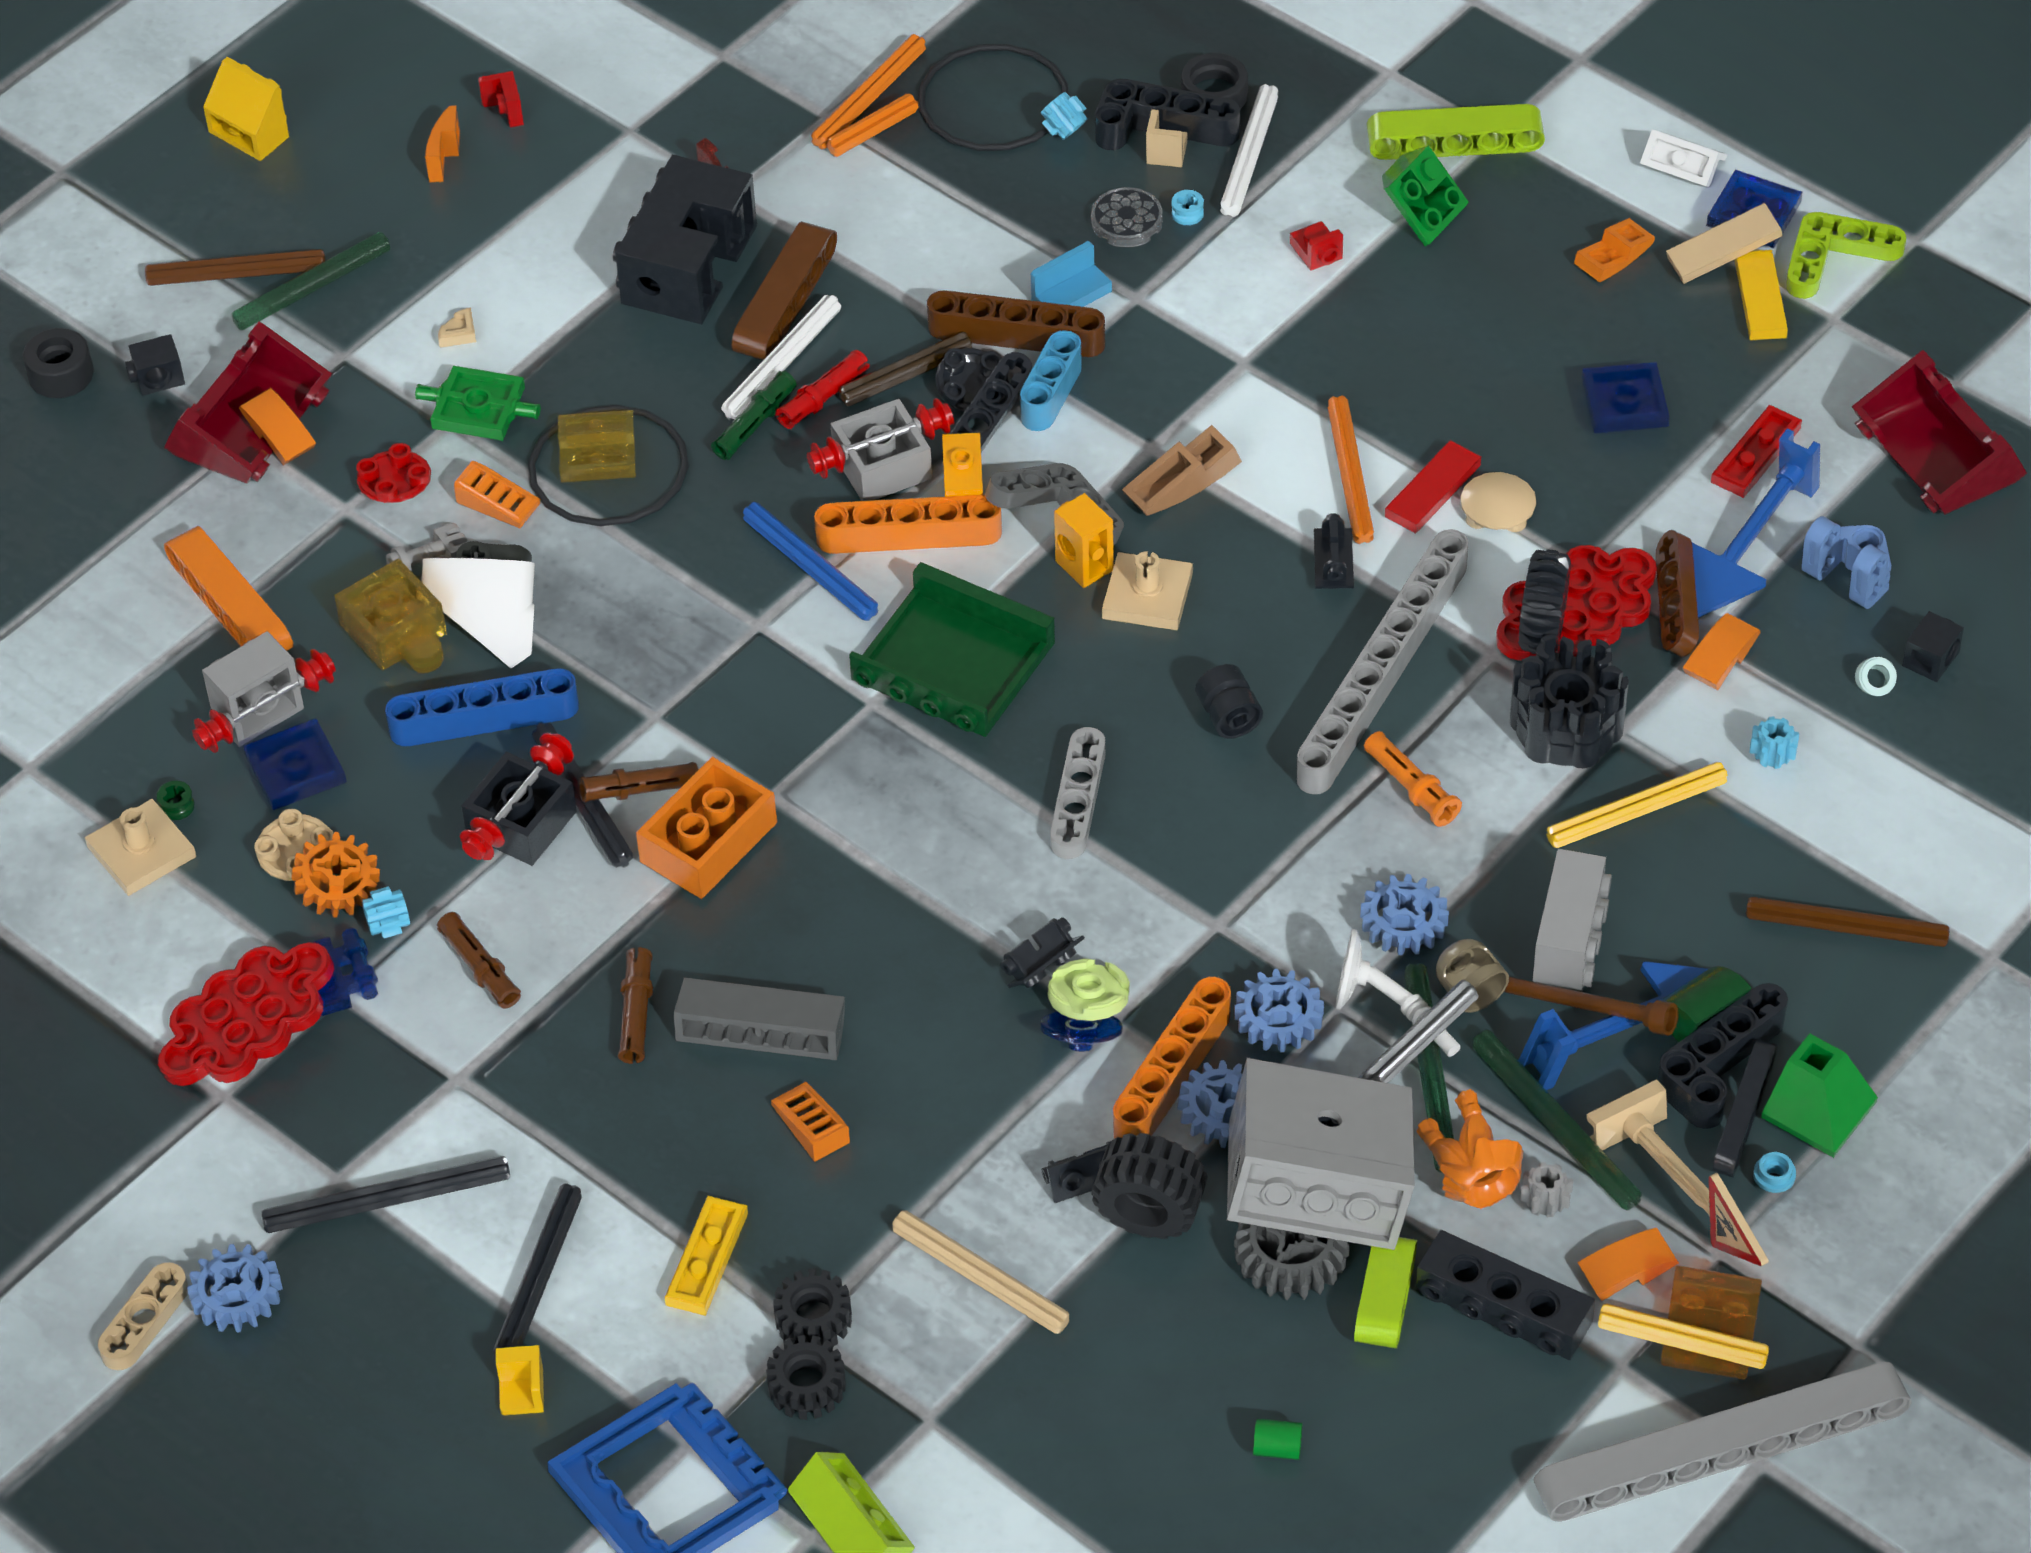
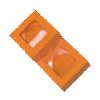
M449 106L441 114L429 136L425 154L429 182H443L445 157L459 156L460 126L456 106Z
M1628 218L1606 228L1601 241L1577 251L1574 264L1598 282H1602L1627 267L1654 243L1655 236Z
M271 388L239 407L259 439L265 438L283 466L316 445L315 440L295 413Z
M1726 612L1705 635L1683 666L1685 674L1719 690L1735 663H1742L1761 633L1760 629Z
M1657 1227L1614 1242L1577 1262L1601 1301H1604L1636 1280L1645 1285L1679 1264Z

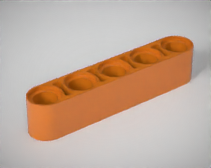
M985 495L828 503L820 506L814 516L817 545L822 551L832 554L984 546L997 542L1002 535L1001 508L990 503Z
M196 526L164 543L166 555L172 566L240 646L268 631L286 651L293 648L292 638L283 622L200 526Z
M1206 977L1194 986L1116 1100L1113 1107L1114 1139L1117 1137L1123 1138L1125 1134L1139 1135V1133H1145L1152 1136L1179 1097L1182 1082L1188 1081L1190 1071L1198 1069L1219 1038L1231 1017V990L1228 983L1222 978Z

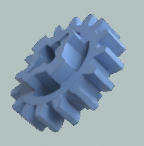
M1406 874L1404 881L1399 882L1394 875H1390L1388 885L1378 880L1375 882V892L1369 890L1365 892V902L1361 903L1360 912L1362 931L1369 932V941L1371 943L1381 940L1382 950L1385 952L1391 946L1397 947L1398 955H1403L1405 948H1411L1416 955L1419 954L1420 945L1422 944L1432 949L1435 938L1443 939L1445 926H1448L1449 911H1447V898H1439L1440 888L1438 886L1430 889L1426 888L1427 879L1424 877L1418 883L1412 882L1411 874ZM1382 907L1383 916L1379 917L1378 912ZM1430 912L1431 918L1427 922L1426 913Z
M1274 969L1272 977L1269 978L1262 972L1257 973V983L1246 980L1244 982V991H1237L1234 1018L1238 1021L1239 1033L1248 1032V1042L1250 1044L1258 1040L1263 1041V1050L1265 1051L1272 1044H1277L1280 1052H1285L1286 1044L1289 1043L1296 1049L1301 1048L1302 1037L1312 1041L1314 1039V1029H1321L1324 1001L1320 1000V990L1318 987L1310 989V979L1308 977L1300 981L1295 980V971L1291 970L1286 977H1282L1279 970ZM1301 1004H1303V1006L1306 1009L1305 1015L1302 1013ZM1253 1006L1257 1008V1017L1253 1014Z
M1224 1060L1220 1061L1218 1069H1213L1206 1062L1203 1064L1202 1074L1191 1070L1188 1081H1183L1181 1084L1177 1103V1110L1182 1111L1180 1122L1181 1124L1192 1123L1190 1129L1192 1137L1199 1133L1205 1134L1204 1144L1208 1145L1215 1138L1219 1139L1221 1148H1226L1229 1139V1120L1242 1077L1241 1064L1238 1063L1233 1070L1227 1069Z
M229 1244L228 1253L223 1255L217 1249L212 1250L214 1259L209 1262L201 1258L198 1261L201 1272L191 1271L189 1275L192 1285L187 1287L194 1314H201L203 1324L206 1326L216 1320L218 1331L221 1332L226 1329L228 1324H233L235 1331L241 1332L242 1323L247 1321L251 1326L257 1327L256 1317L261 1314L269 1318L272 1315L269 1304L277 1305L280 1303L278 1291L282 1290V1283L275 1261L268 1262L267 1254L264 1250L254 1256L252 1247L248 1244L243 1248L242 1252H236L234 1244ZM261 1278L263 1282L260 1291H258L257 1289L260 1287L258 1280ZM210 1285H212V1287L210 1288L211 1296L208 1297V1289Z

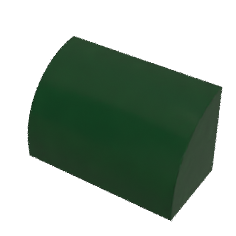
M1715 966L1706 970L1661 999L1662 1001L1675 1003L1678 1007V1021L1672 1036L1680 1042L1747 994L1752 987L1731 969Z

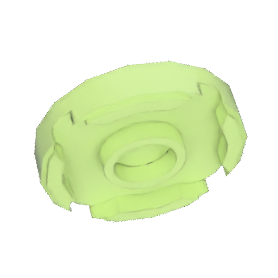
M1093 959L1074 960L1058 967L1052 973V979L1048 984V999L1052 1007L1064 1016L1087 1021L1106 1019L1121 1012L1128 1004L1130 982L1125 972L1112 963L1105 962V966L1096 965Z

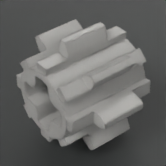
M1546 1162L1539 1163V1167L1536 1169L1532 1167L1529 1172H1524V1186L1521 1187L1520 1200L1525 1201L1527 1207H1532V1214L1537 1216L1543 1214L1547 1215L1548 1218L1554 1217V1213L1557 1211L1561 1212L1563 1208H1569L1573 1179L1567 1178L1566 1172H1561L1562 1166L1554 1164V1166L1547 1165Z

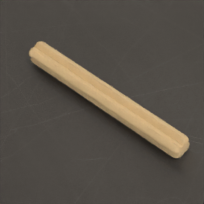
M903 1210L892 1223L894 1233L1048 1330L1059 1334L1068 1325L1070 1315L1068 1311L912 1213Z

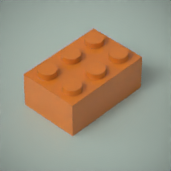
M712 756L636 832L640 862L700 899H703L777 823L774 792Z

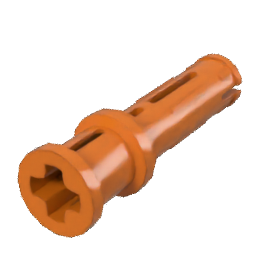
M1378 731L1368 737L1364 744L1365 751L1408 790L1409 800L1415 806H1421L1430 814V820L1435 826H1446L1456 818L1461 810L1462 802L1457 796L1449 795L1441 787V782L1435 775L1424 774L1383 732Z

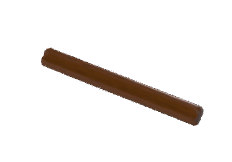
M322 249L156 263L145 266V279L147 285L156 286L323 271L326 267V258Z
M1750 897L1748 899L1746 910L1747 918L1753 920L1945 947L1948 944L1950 933L1949 926L1945 924L1758 897Z

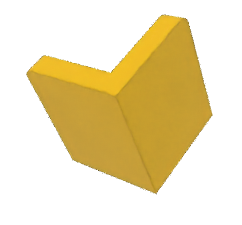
M539 1345L496 1348L501 1414L516 1415L544 1412L543 1365Z

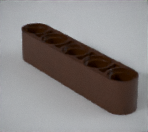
M803 221L798 223L734 330L732 337V350L734 352L764 360L784 339L835 252L837 245V232L835 230Z
M947 290L934 292L927 299L928 331L937 339L944 340L960 332H966L973 344L1042 352L1052 334L1066 330L1072 331L1080 337L1082 357L1097 356L1105 349V317L1098 309Z

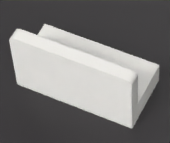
M1652 129L1640 164L1710 187L1719 160L1725 161L1727 154Z

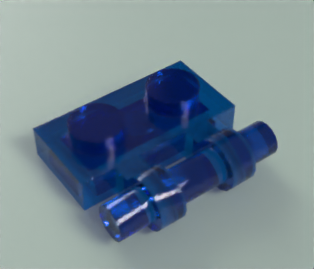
M355 928L346 929L342 933L344 940L342 947L334 949L330 937L312 942L319 943L325 947L334 962V972L331 979L324 987L318 990L323 1000L321 1016L352 1008L350 994L361 991L362 997L366 1000L373 999L378 995L376 971L367 961L366 957L369 951L366 942L359 937L358 931ZM352 964L354 970L352 974L343 976L340 967Z

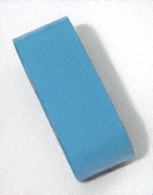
M1063 330L1050 336L1021 389V421L1025 428L1031 431H1043L1051 427L1081 372V340L1076 333Z

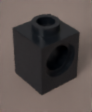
M171 334L128 345L131 360L125 362L127 373L131 383L138 381L142 396L185 385L180 358Z
M1929 611L1906 641L1902 666L1934 682H1938L1960 652L1964 627Z

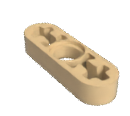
M162 1263L155 1266L145 1277L98 1340L99 1352L105 1366L112 1370H124L137 1362L188 1294V1283L182 1267L175 1263ZM172 1280H175V1286L166 1285L163 1288V1290H161V1283L169 1284ZM150 1309L155 1312L154 1317L149 1322L136 1323L132 1320L133 1315L139 1310ZM124 1343H126V1350L117 1349L114 1353H112L111 1348L113 1346L120 1348Z

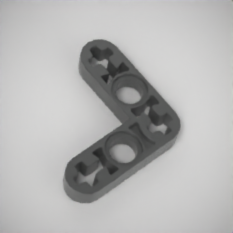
M1055 463L997 472L990 477L985 490L987 500L1000 508H1016L1057 501L1061 506L1063 503L1085 493L1113 519V545L1118 542L1124 528V522L1085 477L1076 468L1068 464Z

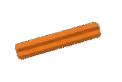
M912 94L903 95L829 137L826 142L828 150L835 157L844 154L914 114L919 107L918 102Z

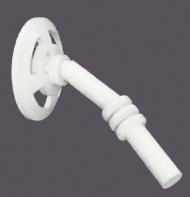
M1352 929L1342 967L1335 1009L1341 1010L1351 997L1357 984L1366 986V982H1368L1399 1004L1401 1012L1414 1025L1431 1007L1428 1006L1419 994L1413 995L1379 969L1370 966V962L1362 960L1360 937L1358 931ZM1446 1029L1434 1039V1042L1448 1057L1455 1055L1460 1050V1044Z

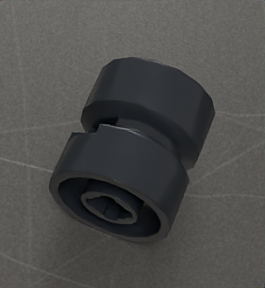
M1234 664L1216 666L1207 671L1198 680L1195 692L1206 712L1210 713V720L1219 736L1227 739L1242 737L1259 725L1263 718V710L1253 691L1250 690V686L1239 667Z

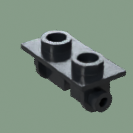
M1330 513L1322 521V528H1314L1315 589L1354 588L1352 528H1345L1344 520L1336 513Z
M1065 918L1051 919L1046 925L1031 935L1039 946L1038 950H1035L1029 939H1026L1004 955V960L1000 963V966L1007 975L1011 976L1013 974L1015 977L1007 986L1011 988L1024 984L1026 988L1035 985L1047 975L1044 969L1054 962L1057 966L1077 953L1074 946L1084 940L1085 937L1081 935L1072 938L1068 933L1071 931V925Z
M1108 1141L1106 1145L1084 1152L1083 1155L1077 1157L1072 1156L1057 1162L1053 1160L1048 1161V1166L1041 1168L1045 1183H1050L1054 1203L1092 1191L1108 1144H1111L1112 1141Z

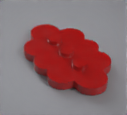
M1579 545L1571 548L1566 553L1571 560V571L1561 638L1564 636L1574 642L1573 657H1576L1577 645L1580 641L1591 640L1592 646H1596L1597 639L1603 640L1609 645L1614 644L1620 638L1622 627L1637 626L1648 618L1651 611V596L1647 590L1654 584L1657 571L1656 561L1649 553L1637 548H1623L1609 555L1601 548L1592 545ZM1526 581L1513 583L1505 590L1502 609L1506 618L1499 623L1496 631V643L1500 652L1508 658L1522 661V659L1529 656H1536V654H1531L1530 651L1522 650L1518 643L1520 615ZM1559 643L1558 650L1556 651V653H1559V651H1560V643Z
M308 942L299 944L283 954L275 947H255L238 960L235 969L223 970L213 974L205 982L201 995L191 996L181 1001L171 1013L169 1026L175 1037L162 1048L158 1056V1066L165 1079L173 1085L186 1086L200 1081L209 1074L218 1082H235L246 1077L254 1069L258 1059L271 1058L282 1053L288 1046L292 1033L304 1031L313 1026L320 1019L323 1012V1000L318 990L324 987L334 972V962L326 948L319 943Z

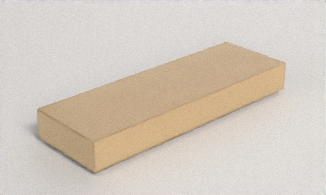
M1764 203L1666 252L1669 261L1683 284L1783 235L1779 224Z

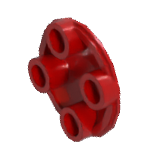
M404 443L394 444L388 451L378 453L371 458H364L356 465L357 485L360 491L370 499L383 503H396L412 499L423 492L431 481V468L427 460L417 453L411 452L410 446Z

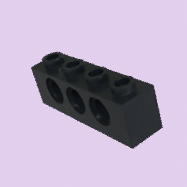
M1443 1230L1439 1231L1417 1267L1416 1291L1422 1293L1427 1299L1437 1303L1442 1302L1460 1310L1470 1319L1482 1320L1493 1325L1507 1336L1519 1337L1537 1345L1543 1352L1549 1355H1559L1567 1360H1571L1593 1323L1595 1298ZM1460 1279H1467V1280H1470V1281H1469V1282H1463V1281H1460ZM1504 1296L1510 1299H1500L1497 1297ZM1536 1314H1545L1547 1317H1540Z

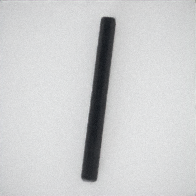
M498 1156L262 1210L261 1214L263 1226L267 1233H273L508 1180L510 1178V1169L506 1157Z

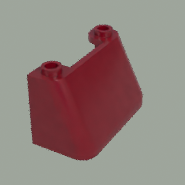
M260 321L248 334L249 339L240 350H237L229 365L197 404L194 403L191 408L188 407L181 415L164 446L166 450L178 458L246 484L251 479L258 482L271 465L267 462V459L271 456L273 450L264 437L259 439L239 407L271 388L300 420L311 405L318 408L326 398L330 389L325 385L332 375L331 372Z
M1921 350L1851 407L1859 417V420L1854 424L1867 440L1875 437L1923 491V494L1919 497L1933 514L1940 510L1945 515L2016 483L2027 472L2012 446L2001 434L1998 435L1983 422L1955 391L1950 381L1937 371L1933 359L1924 350Z

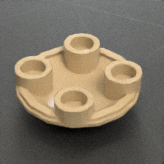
M1504 472L1485 473L1473 478L1464 486L1460 496L1461 507L1466 514V523L1475 529L1486 527L1494 530L1507 529L1511 532L1522 531L1536 507L1535 492L1530 485L1518 476Z
M287 809L279 815V819L274 820L263 829L255 842V853L260 866L268 874L284 881H293L292 867H296L294 865L296 853L304 854L303 848L306 841L316 846L319 834H322L327 841L332 840L333 831L320 819L306 814L302 815L296 809Z

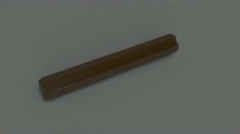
M966 332L953 335L842 385L839 388L840 398L846 406L859 403L938 367L948 350L953 348H972V341Z

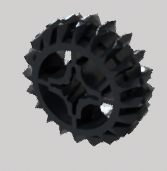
M1546 549V551L1536 550L1530 558L1520 615L1518 643L1522 650L1530 651L1531 654H1536L1538 643L1541 644V638L1549 634H1557L1556 651L1558 650L1570 581L1571 560L1568 554Z

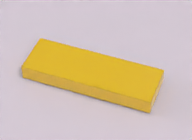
M1772 250L1751 251L1736 258L1734 261L1749 339L1787 338L1788 328Z
M707 1195L664 1297L666 1306L706 1316L747 1218V1205Z

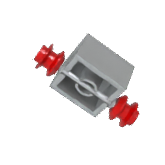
M938 398L933 399V407L927 409L923 404H919L915 415L916 418L912 419L901 400L896 399L831 423L832 438L827 437L825 447L820 448L815 442L811 443V452L807 453L809 466L814 474L819 473L823 479L828 477V469L835 468L839 473L844 471L861 501H873L931 480V448L922 434L930 440L935 438V430L941 429L945 434H949L950 425L954 424L952 411L947 403L942 404Z
M266 631L255 639L247 641L243 646L223 658L215 660L208 667L202 669L211 710L209 711L210 720L207 722H203L199 718L194 720L195 729L192 730L195 741L203 750L209 749L213 753L218 752L217 743L221 740L228 744L234 741L239 747L243 746L304 709L300 688L304 686L313 692H318L319 681L325 680L327 683H333V673L336 672V668L332 659L327 653H319L316 649L310 650L311 659L306 662L302 658H297L294 662V658Z

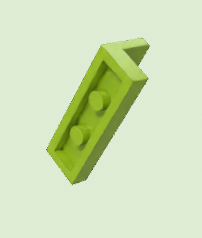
M816 1452L788 1488L790 1495L834 1553H911L915 1548L844 1453Z

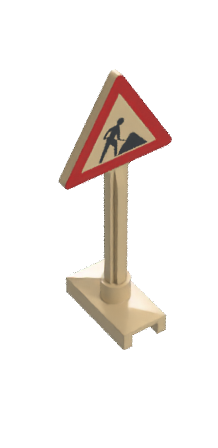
M1657 1079L1586 1114L1587 1121L1594 1127V1134L1588 1137V1144L1597 1153L1629 1137L1634 1143L1641 1144L1685 1193L1708 1213L1710 1217L1711 1245L1714 1248L1758 1266L1769 1263L1766 1254L1719 1174L1715 1173L1709 1176L1708 1189L1654 1132L1653 1125L1667 1119L1666 1089Z

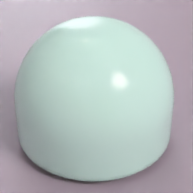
M1872 657L1864 660L1859 664L1855 672L1857 686L1865 693L1873 696H1882L1889 693L1895 686L1897 679L1893 664L1882 657ZM1869 669H1876L1884 674L1885 683L1882 687L1875 688L1869 683L1867 678Z

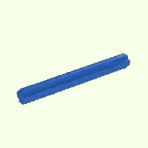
M752 502L748 507L744 508V521L862 620L869 621L873 616L877 615L879 611L877 608L878 602L757 502Z

